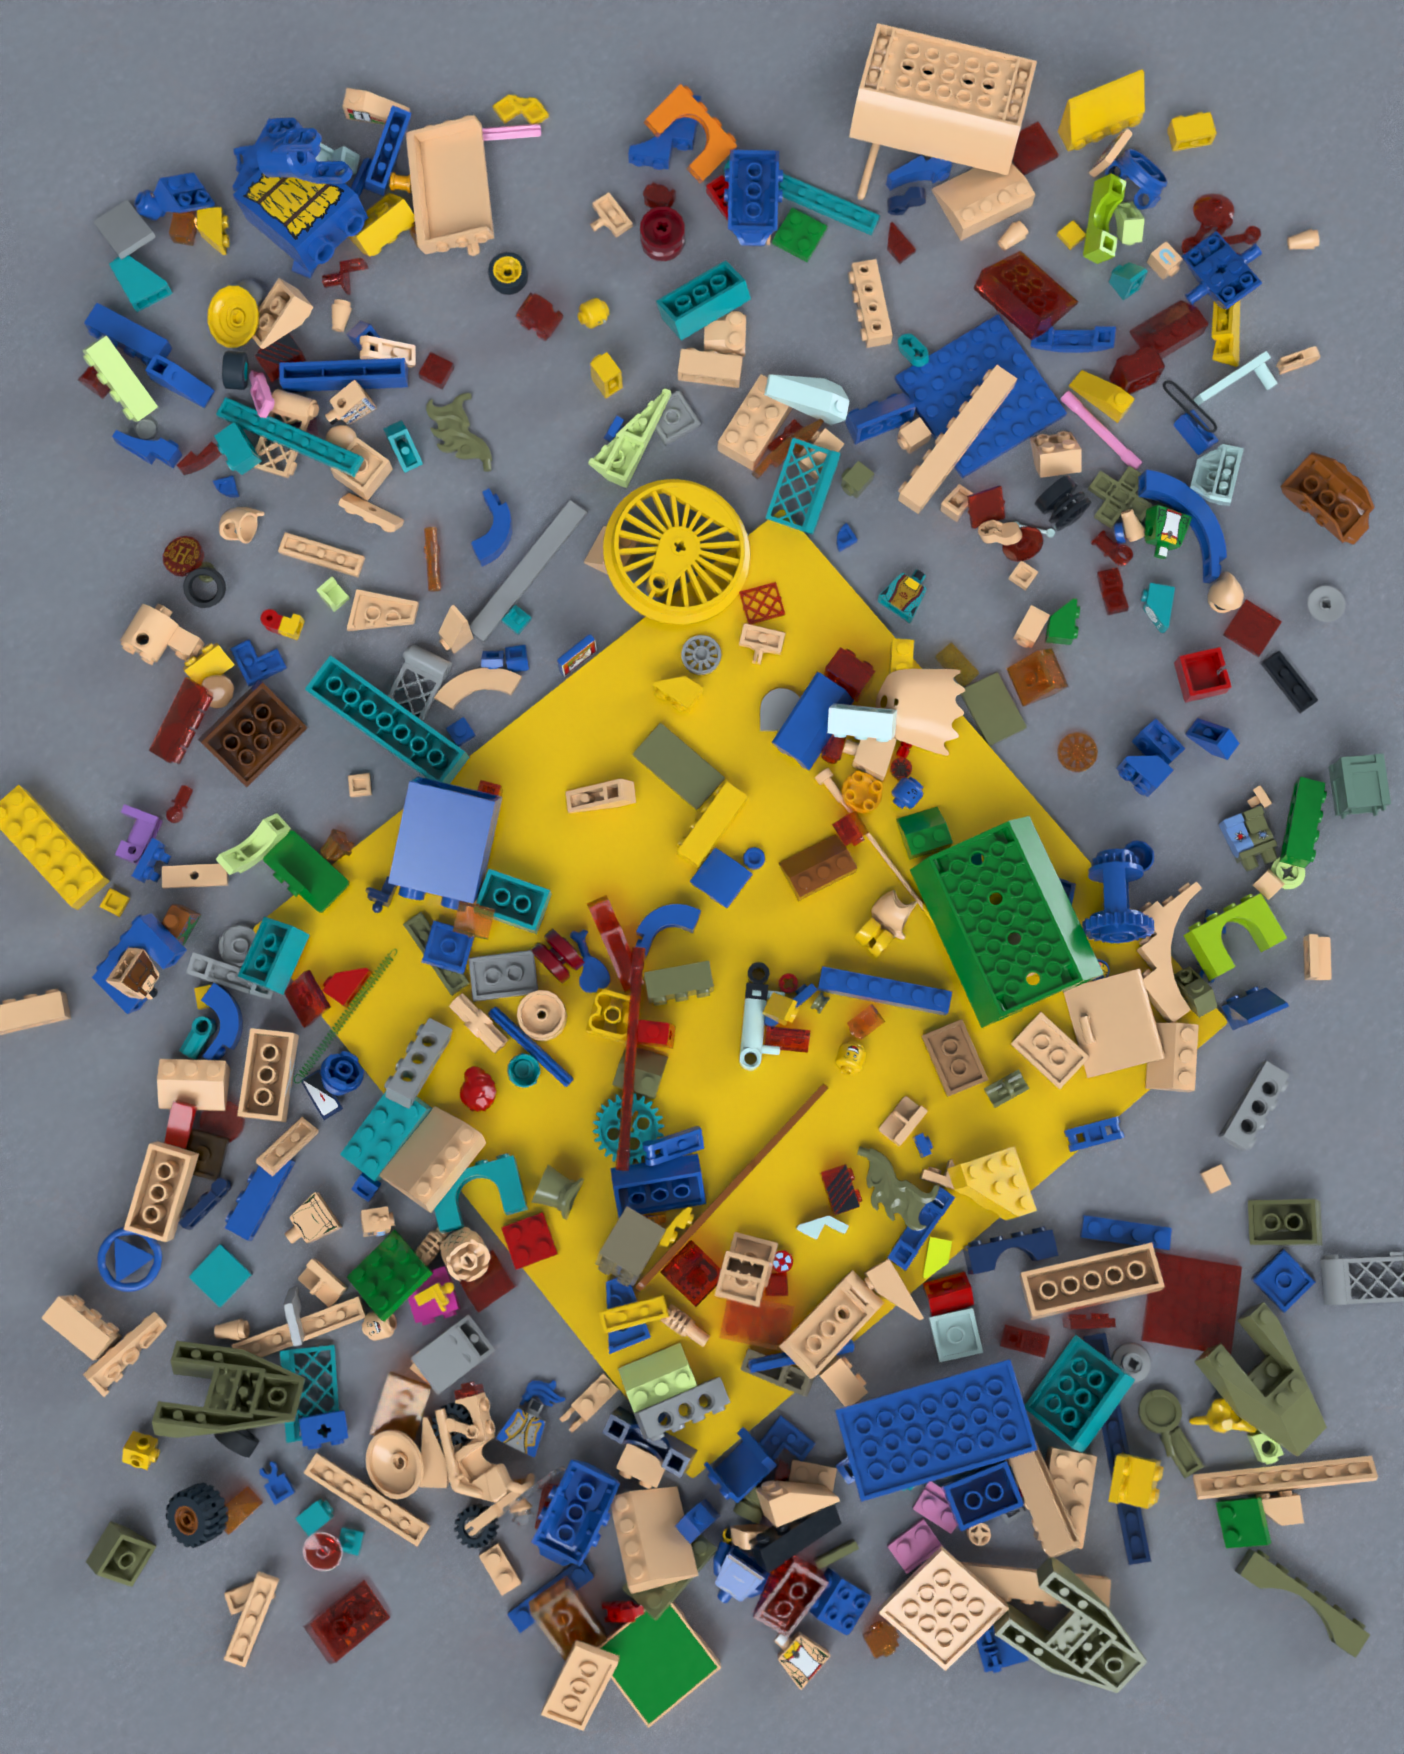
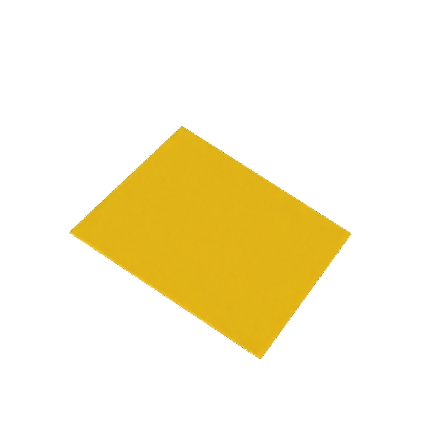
M780 510L773 517L781 518L787 514L785 510ZM788 517L783 519L785 521L790 522ZM767 520L748 535L750 546L748 574L737 597L723 611L707 620L683 625L662 623L644 617L471 754L470 758L450 783L502 796L486 874L488 869L551 891L552 895L537 935L475 913L474 906L476 902L473 904L468 903L466 910H454L442 906V896L426 892L424 900L402 897L399 895L400 886H397L389 907L383 905L381 912H373L372 906L375 902L367 898L368 893L365 890L367 887H371L381 891L387 876H390L403 809L332 865L350 884L323 913L317 912L300 895L297 897L293 895L267 916V918L294 926L310 935L291 979L297 984L310 972L318 989L307 999L334 1032H338L336 1035L347 1049L359 1059L358 1063L383 1094L387 1090L384 1087L390 1075L394 1076L397 1072L395 1067L400 1058L404 1059L406 1057V1049L411 1041L415 1042L417 1039L416 1033L421 1024L425 1025L427 1020L431 1018L453 1029L451 1040L417 1097L430 1107H437L464 1121L483 1135L486 1144L467 1168L475 1166V1163L481 1160H488V1162L497 1160L496 1157L502 1154L513 1155L516 1158L529 1210L507 1216L503 1209L497 1185L488 1179L478 1178L471 1180L462 1188L461 1192L507 1249L501 1227L544 1212L558 1255L523 1267V1269L629 1401L618 1368L678 1343L682 1345L697 1385L713 1378L721 1377L731 1402L724 1405L725 1410L716 1414L710 1411L704 1414L705 1419L696 1423L690 1420L684 1423L685 1428L676 1432H672L671 1429L665 1431L697 1449V1453L686 1472L690 1478H694L706 1468L704 1466L706 1462L711 1464L740 1439V1436L737 1434L739 1430L744 1427L749 1432L794 1393L740 1370L748 1348L767 1356L783 1353L784 1351L779 1345L852 1270L864 1281V1278H866L864 1272L888 1259L889 1253L907 1227L899 1213L894 1214L895 1220L892 1221L881 1202L878 1203L879 1210L877 1211L872 1206L871 1195L875 1187L868 1188L867 1186L870 1162L867 1160L868 1158L857 1155L859 1147L873 1148L881 1152L891 1162L898 1180H907L921 1191L930 1193L933 1187L938 1184L920 1179L922 1170H928L929 1167L941 1170L940 1175L944 1176L948 1160L950 1159L957 1166L1015 1146L1029 1189L1032 1191L1077 1152L1069 1151L1068 1146L1070 1143L1068 1137H1065V1130L1120 1116L1150 1090L1145 1089L1147 1063L1087 1078L1083 1064L1061 1089H1058L1011 1045L1013 1040L1028 1024L1042 1012L1078 1046L1063 991L1027 1006L1014 1015L981 1028L936 927L918 903L910 913L902 930L906 938L902 940L895 937L877 958L868 951L867 945L862 946L854 939L855 935L872 917L871 910L875 902L887 892L895 890L897 897L905 905L916 901L841 802L838 803L824 783L819 785L815 780L819 773L829 768L833 773L832 781L841 791L847 776L855 771H860L852 766L855 756L843 752L846 741L849 740L859 744L860 740L855 739V736L851 735L839 738L834 737L833 734L809 771L804 769L793 757L781 753L772 743L779 731H760V707L765 695L778 688L789 689L801 698L815 674L819 672L845 689L854 700L852 705L876 708L877 695L886 677L889 675L890 645L895 637L803 531L771 520ZM736 548L730 549L723 556L736 558ZM720 561L713 563L716 567L733 576L736 565ZM707 568L704 570L714 583L724 591L729 582ZM697 575L696 579L707 602L715 598L717 595ZM690 581L686 584L689 607L701 604ZM681 589L672 595L670 606L683 607ZM744 623L784 632L785 638L781 654L763 653L761 664H757L759 656H757L756 664L752 663L755 651L748 647L739 646ZM694 636H709L720 647L721 661L718 667L709 674L696 675L691 673L682 662V648ZM696 640V644L700 646V641ZM707 640L704 642L705 647L709 644ZM688 645V648L694 650L692 645ZM712 646L709 651L715 650L716 647ZM685 653V656H686V657L692 655V654H689V653ZM712 655L711 657L718 658V655ZM913 659V669H922ZM694 660L687 661L688 665H690ZM708 661L710 666L714 665V663ZM699 663L693 669L698 670ZM703 663L702 670H707L706 666ZM686 676L703 687V693L689 713L686 711L680 712L672 706V702L667 699L663 701L654 694L653 684L656 681ZM886 695L881 699V708H885L887 705ZM963 715L952 722V728L958 733L959 737L944 743V747L949 752V755H941L912 745L907 758L903 759L896 755L899 746H901V741L897 739L883 781H880L883 784L880 804L876 809L868 813L853 811L923 903L925 902L910 869L941 851L909 860L896 819L938 807L947 823L953 841L952 847L1007 821L1030 816L1058 877L1076 884L1072 907L1081 926L1082 921L1090 919L1092 914L1104 910L1103 883L1089 879L1088 869L1092 867L1090 861ZM660 723L725 777V780L721 783L722 786L729 782L748 795L747 802L714 847L753 874L728 908L723 907L690 883V880L699 869L677 855L679 848L676 847L683 836L687 838L691 832L689 827L695 819L699 821L703 813L701 811L706 803H712L715 799L714 792L696 811L632 755ZM897 760L899 762L905 761V765L908 764L905 768L909 770L906 778L912 777L923 786V797L912 809L906 807L901 809L893 803L894 797L891 791L902 778H905V776L894 777L895 772H892V770L896 768L894 763L897 765ZM617 779L634 782L636 803L615 808L568 813L567 791ZM836 834L857 866L856 873L798 901L779 863ZM749 848H759L765 855L763 866L757 870H751L744 864V853ZM994 893L990 896L989 900L992 904L998 905L1002 902L1003 898L999 893ZM671 904H683L701 910L693 933L676 927L663 929L653 939L645 961L637 958V952L634 949L638 939L642 940L643 937L637 935L636 931L648 914L660 907ZM422 912L431 927L435 920L476 932L468 958L527 951L537 942L543 943L550 949L551 947L545 941L544 935L552 928L561 937H564L582 958L576 941L570 938V934L572 931H588L585 941L590 955L601 961L610 974L611 982L605 989L640 1000L634 1022L637 1020L671 1023L676 1027L673 1049L632 1044L634 1023L628 1045L668 1057L656 1098L653 1099L645 1096L644 1101L645 1104L652 1101L651 1110L654 1108L659 1109L655 1116L663 1117L658 1121V1124L664 1125V1128L658 1129V1132L664 1134L665 1137L695 1126H699L702 1130L704 1149L687 1155L698 1154L706 1204L690 1207L692 1208L691 1213L695 1214L691 1225L823 1083L828 1087L825 1093L639 1292L635 1286L673 1246L670 1243L668 1247L660 1243L658 1244L634 1287L632 1286L637 1301L664 1295L667 1308L672 1304L694 1319L695 1325L710 1335V1338L703 1347L687 1335L682 1337L659 1319L646 1323L651 1338L609 1354L608 1333H603L598 1312L607 1310L606 1282L617 1277L611 1273L609 1275L602 1273L597 1269L598 1265L595 1263L600 1250L619 1220L612 1185L611 1168L627 1166L630 1163L628 1159H625L624 1164L621 1165L619 1157L613 1162V1154L607 1157L604 1156L607 1149L599 1150L598 1148L602 1142L594 1141L599 1137V1134L593 1133V1130L599 1129V1126L593 1124V1121H600L596 1113L604 1112L601 1105L610 1106L608 1099L616 1102V1095H618L622 1100L625 1093H627L629 1099H632L634 1092L613 1086L616 1071L626 1044L592 1035L586 1031L596 993H586L579 985L583 966L576 971L572 970L565 963L564 966L570 972V978L561 984L535 957L538 990L549 991L557 995L565 1006L567 1022L562 1033L554 1039L548 1041L531 1039L571 1075L573 1081L569 1086L565 1087L539 1063L541 1073L537 1083L523 1088L515 1086L509 1080L507 1066L514 1056L531 1054L500 1027L488 1013L492 1008L497 1007L522 1030L517 1019V1011L522 999L527 995L474 1002L468 960L464 976L470 984L451 996L432 966L421 962L423 953L403 925L405 922ZM261 922L254 927L255 933H257ZM1144 938L1126 943H1107L1101 940L1094 941V939H1088L1096 958L1108 964V977L1140 969L1141 974L1147 969H1150L1152 972V969L1136 951L1141 947L1139 942ZM390 956L393 959V961L389 959L386 960L384 957L389 958ZM1171 956L1173 974H1176L1183 969ZM709 961L714 991L710 992V996L697 998V995L688 996V1000L681 1002L671 999L667 1000V1004L659 1006L649 1003L644 972ZM756 962L764 963L769 969V978L765 985H768V991L782 992L779 988V980L781 976L787 973L795 975L798 979L796 990L804 984L809 986L811 983L818 988L822 966L952 991L949 1012L946 1016L822 992L823 996L830 997L820 1014H818L816 1009L810 1008L821 993L816 991L798 1007L799 1010L792 1023L788 1021L786 1026L778 1023L773 1028H768L764 1025L763 1045L779 1046V1055L762 1054L759 1067L752 1071L742 1068L739 1062L746 984L750 983L747 973L749 967ZM379 963L383 965L386 964L389 967L387 968L383 966L386 969V971L380 969L383 972V974H380L379 972L376 973L374 971H379L377 967L382 968ZM367 968L372 973L381 976V978L375 976L379 981L374 980L376 984L371 983L374 988L368 986L371 991L365 989L369 994L362 992L366 998L361 996L364 1001L359 1000L361 1004L356 1003L358 1008L353 1006L356 1011L349 1010L322 991L325 980L330 975L333 976L338 972ZM756 969L752 972V976L760 980L764 977V972ZM1034 974L1027 977L1026 980L1030 985H1036L1040 977ZM793 979L783 980L785 983L783 987L785 989L794 987L792 984ZM795 991L791 994H785V997L790 999L797 996ZM462 993L478 1010L481 1009L493 1022L492 1024L508 1039L507 1043L496 1053L491 1051L479 1037L477 1038L464 1025L465 1022L449 1007ZM1150 1002L1155 1023H1167ZM1216 1008L1200 1018L1190 1010L1174 1023L1199 1025L1198 1049L1227 1024V1019ZM342 1013H344V1014H346V1015L349 1014L351 1017L346 1016L349 1021L344 1020V1021L346 1022V1024L341 1023V1024L343 1025V1028L340 1027V1026L337 1027V1026L334 1024V1023H336V1024L340 1025V1024L337 1022V1020L342 1021V1020L340 1019V1016L343 1017V1018H345V1017L342 1015ZM538 1013L539 1019H544L546 1013ZM962 1019L988 1080L947 1097L921 1036ZM848 1041L860 1043L867 1053L863 1069L859 1073H853L852 1075L840 1072V1068L835 1063L839 1047ZM424 1043V1044H423L424 1046H427V1047L432 1046V1044H430V1043ZM752 1053L744 1056V1061L749 1065H753L757 1061L756 1056ZM414 1060V1061H412V1062L415 1063V1064H421V1063H422V1062L419 1061V1060ZM473 1066L485 1070V1073L489 1074L495 1082L496 1098L492 1106L486 1111L472 1112L460 1099V1088L464 1082V1072ZM1019 1069L1030 1089L994 1108L984 1088ZM402 1078L403 1081H411L410 1078ZM636 1093L637 1100H640L643 1095ZM907 1096L918 1106L924 1107L928 1112L901 1146H897L882 1134L879 1128L900 1101ZM626 1108L620 1109L617 1113V1117L620 1120H626L630 1115L629 1110ZM638 1111L634 1112L629 1125L623 1126L625 1134L619 1143V1147L623 1146L628 1133L634 1132L632 1125L638 1115ZM640 1118L637 1122V1127L641 1130L647 1129L650 1125L647 1118ZM612 1128L608 1131V1138L610 1140H617L620 1137L618 1129ZM923 1133L924 1137H929L933 1148L930 1149L932 1154L921 1158L913 1137ZM1076 1134L1078 1142H1084L1083 1134ZM629 1139L627 1143L628 1148L631 1150L638 1149L640 1146L639 1139ZM660 1149L656 1150V1153H655V1154H659V1153H660ZM644 1155L641 1156V1163H645ZM636 1158L633 1159V1164H639ZM548 1165L570 1180L577 1181L580 1178H584V1182L575 1197L567 1220L562 1217L561 1211L557 1208L532 1203V1199ZM846 1165L847 1170L828 1193L827 1188ZM848 1172V1178L830 1199V1193ZM850 1178L851 1183L832 1206L831 1201ZM853 1185V1190L849 1193L846 1199L834 1212V1206L842 1198V1196L849 1189V1187ZM939 1185L953 1195L955 1199L944 1215L941 1216L906 1271L891 1261L909 1294L928 1279L922 1278L929 1237L952 1241L949 1260H951L969 1242H972L1000 1218L998 1214L975 1203L972 1198L965 1194H960L953 1189ZM853 1191H855L860 1207L836 1214ZM687 1207L643 1214V1216L667 1230L671 1222ZM825 1216H831L849 1226L846 1233L842 1234L824 1224L816 1240L796 1229L800 1224ZM685 1226V1229L675 1228L674 1231H677L678 1235L674 1244L690 1228L689 1226ZM734 1232L778 1243L777 1251H787L793 1258V1266L786 1273H779L772 1268L767 1288L764 1287L759 1307L715 1296L726 1251L730 1252ZM698 1258L707 1260L716 1269L717 1278L714 1281L710 1282L707 1276L711 1272L703 1264H701L700 1268L694 1266V1262ZM874 1289L872 1291L884 1304L851 1338L853 1342L896 1306L876 1293ZM797 1364L792 1365L796 1368H799ZM701 1395L699 1398V1404L703 1408L708 1404V1399L705 1395ZM682 1403L678 1411L683 1417L687 1414L688 1409ZM667 1416L660 1425L664 1426L667 1423Z

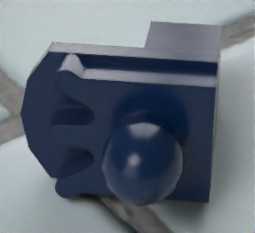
M388 876L381 891L371 887H367L365 890L368 893L367 898L375 902L372 906V910L375 913L381 912L383 905L386 907L390 906L398 886L389 884Z

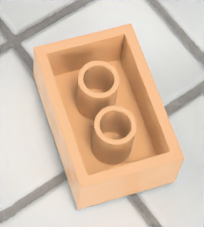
M58 1296L41 1318L90 1359H101L123 1337L118 1333L119 1329L110 1322L107 1324L101 1319L102 1315L93 1308L89 1310L84 1306L85 1301L79 1296Z

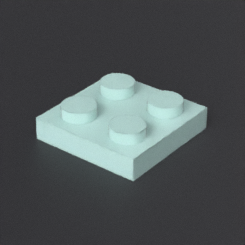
M973 1308L928 1317L939 1362L983 1353Z

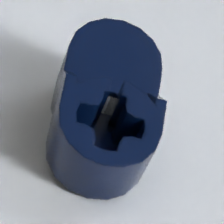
M910 187L904 195L888 198V213L891 215H904L909 207L925 204V189L922 187Z

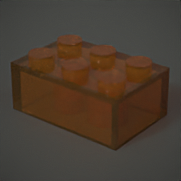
M726 1299L719 1338L783 1351L779 1345L790 1334L795 1307L761 1299L760 1306L755 1307Z
M565 1576L529 1601L531 1616L564 1661H566L576 1640L596 1648L607 1641L604 1626L568 1576Z

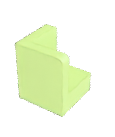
M330 577L316 589L319 596L333 612L350 599L333 577Z

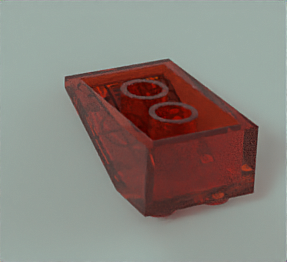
M796 1554L771 1571L752 1616L789 1638L828 1586L829 1582L821 1569L819 1570L816 1566Z
M363 1580L303 1627L329 1664L338 1662L390 1619V1616L366 1581Z

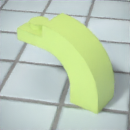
M276 813L263 819L257 829L245 841L234 848L220 853L216 860L229 875L236 872L241 874L260 862L288 834L291 828Z

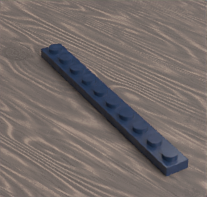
M1105 1332L1083 1336L1085 1342L1111 1360ZM1120 1402L1101 1427L1111 1481L1116 1455L1121 1453L1130 1455ZM1121 1502L1116 1504L1128 1565L1151 1562L1141 1507Z

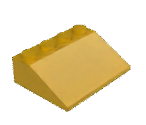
M1143 69L1068 99L1058 129V133L1068 152L1074 149L1080 150L1088 143L1099 142L1105 136L1110 134L1116 135L1122 129L1129 126L1130 128L1135 127L1141 122L1145 112Z

